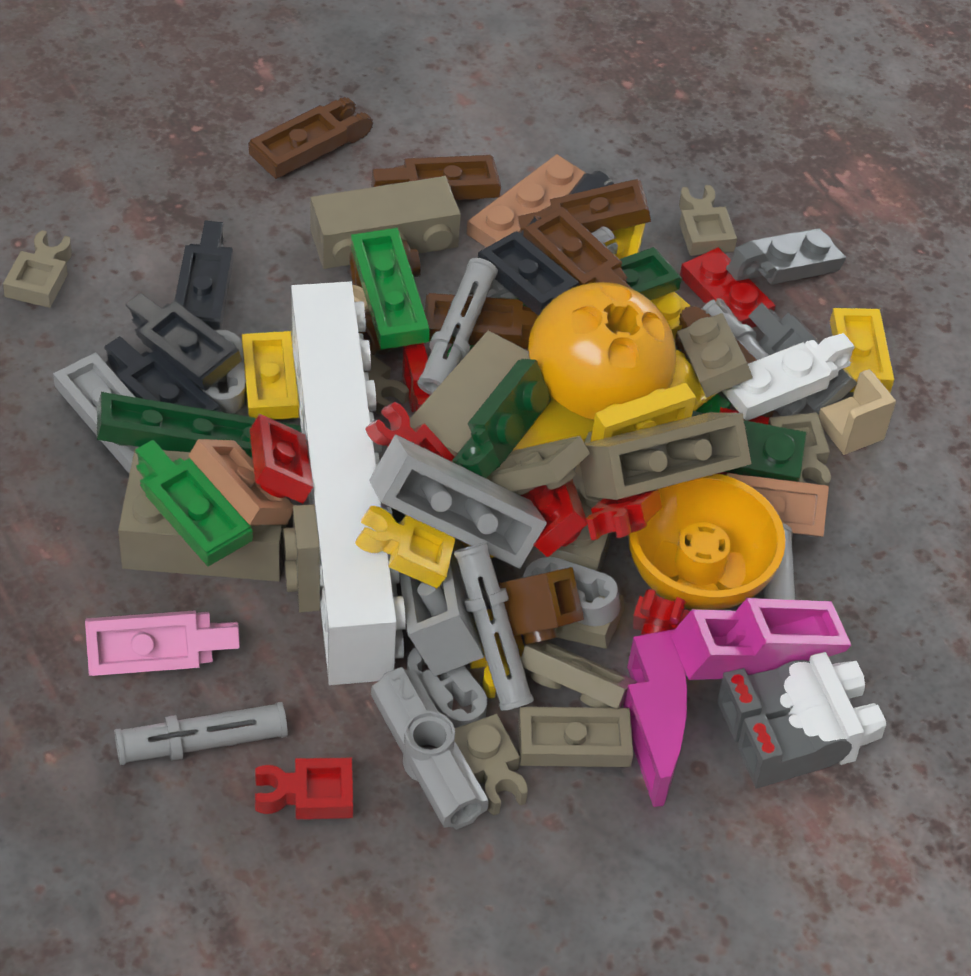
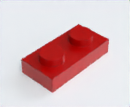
M719 247L682 263L680 276L690 289L705 304L713 299L715 301L717 298L723 299L743 325L747 324L751 328L757 326L750 319L749 315L761 303L769 310H775L776 305L749 278L735 280L726 269L731 259Z
M259 414L250 428L255 483L259 484L265 492L274 497H288L303 504L313 489L306 434Z
M573 479L554 489H548L546 485H542L520 495L531 500L547 522L539 538L533 544L547 558L560 547L573 543L580 535L582 529L587 526L586 516Z

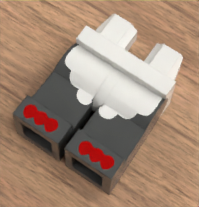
M823 652L811 655L809 661L796 660L786 663L777 669L747 675L744 668L723 673L718 705L734 741H739L738 750L755 789L835 765L838 762L840 765L856 761L860 746L882 738L886 727V720L879 706L872 703L853 708L849 701L850 698L862 696L865 689L864 675L857 661L831 664L827 653Z

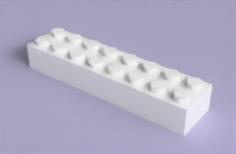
M352 281L291 285L292 348L301 431L306 434L313 480V489L308 498L309 504H315L320 547V608L329 685L375 682L381 680L385 673L394 670L395 659L404 658L402 629L406 628L403 596H397L396 583H399V572L388 567L391 555L383 551L369 553L360 549L355 544L356 538L364 527H368L361 523V519L370 506L383 508L392 515L391 507L380 502L369 481L380 462L378 452H382V445L373 442L365 430L370 423L374 422L373 411H376V391L374 380H369L368 372H364L371 370L369 340H364L363 334L358 333L365 332L366 330L364 302H354Z

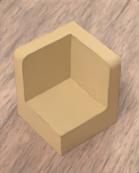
M868 369L859 373L853 396L820 408L819 420L824 431L842 454L845 455L884 440L896 400L875 374Z

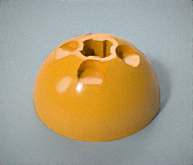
M605 282L588 283L563 292L542 310L529 336L530 359L537 360L551 397L568 410L588 419L594 420L596 412L602 411L612 404H623L647 396L657 389H668L673 380L676 367V347L668 322L661 311L647 297L620 284Z
M713 474L659 488L663 508L647 522L646 528L628 535L633 561L644 581L664 599L675 601L676 597L684 599L686 601L684 609L727 610L741 605L747 598L755 597L768 585L776 574L785 551L784 527L778 513L770 502L751 486L721 474Z

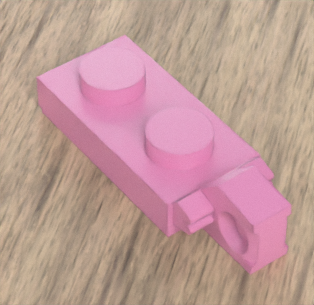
M196 610L86 618L85 620L89 676L200 668L199 664L213 662L212 650L240 648L238 622L210 623L209 612L196 613Z

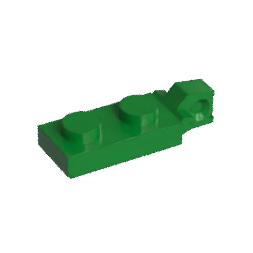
M154 440L135 449V453L138 455V465H136V468L143 476V479L140 480V486L145 492V496L207 567L253 541L251 526L190 458L185 461L181 458L172 461Z

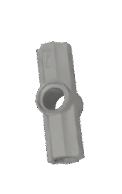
M403 667L385 673L381 680L372 685L371 696L403 753V766L406 773L412 779L419 782L444 828L454 827L457 830L474 823L478 816L487 811L489 801L455 742L453 723L447 716L437 711L415 670H405ZM432 745L437 747V749L429 750L420 746Z

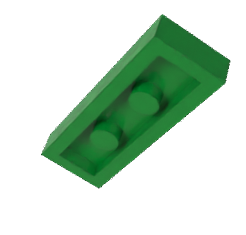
M398 228L352 234L351 250L380 349L429 342V325Z

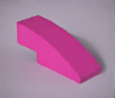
M747 598L736 611L692 609L671 634L688 680L722 679L724 672L742 668L745 669L747 675L774 670L796 660L809 661L811 655L826 652L828 657L846 652L851 646V642L832 601Z
M674 630L634 636L627 665L630 677L636 680L637 683L628 685L623 708H630L632 746L653 807L665 804L674 778L686 724V676L671 638Z

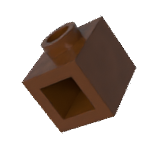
M573 567L498 583L500 588H506L509 598L504 604L513 635L523 634L525 644L556 638L555 628L584 620Z

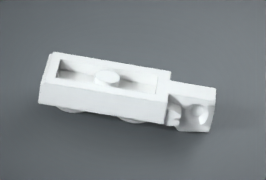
M844 333L824 338L819 345L815 340L807 341L805 344L802 342L749 363L748 366L753 378L722 392L737 411L743 413V418L748 421L827 389L829 381L838 376L839 370L850 366V358L855 346Z

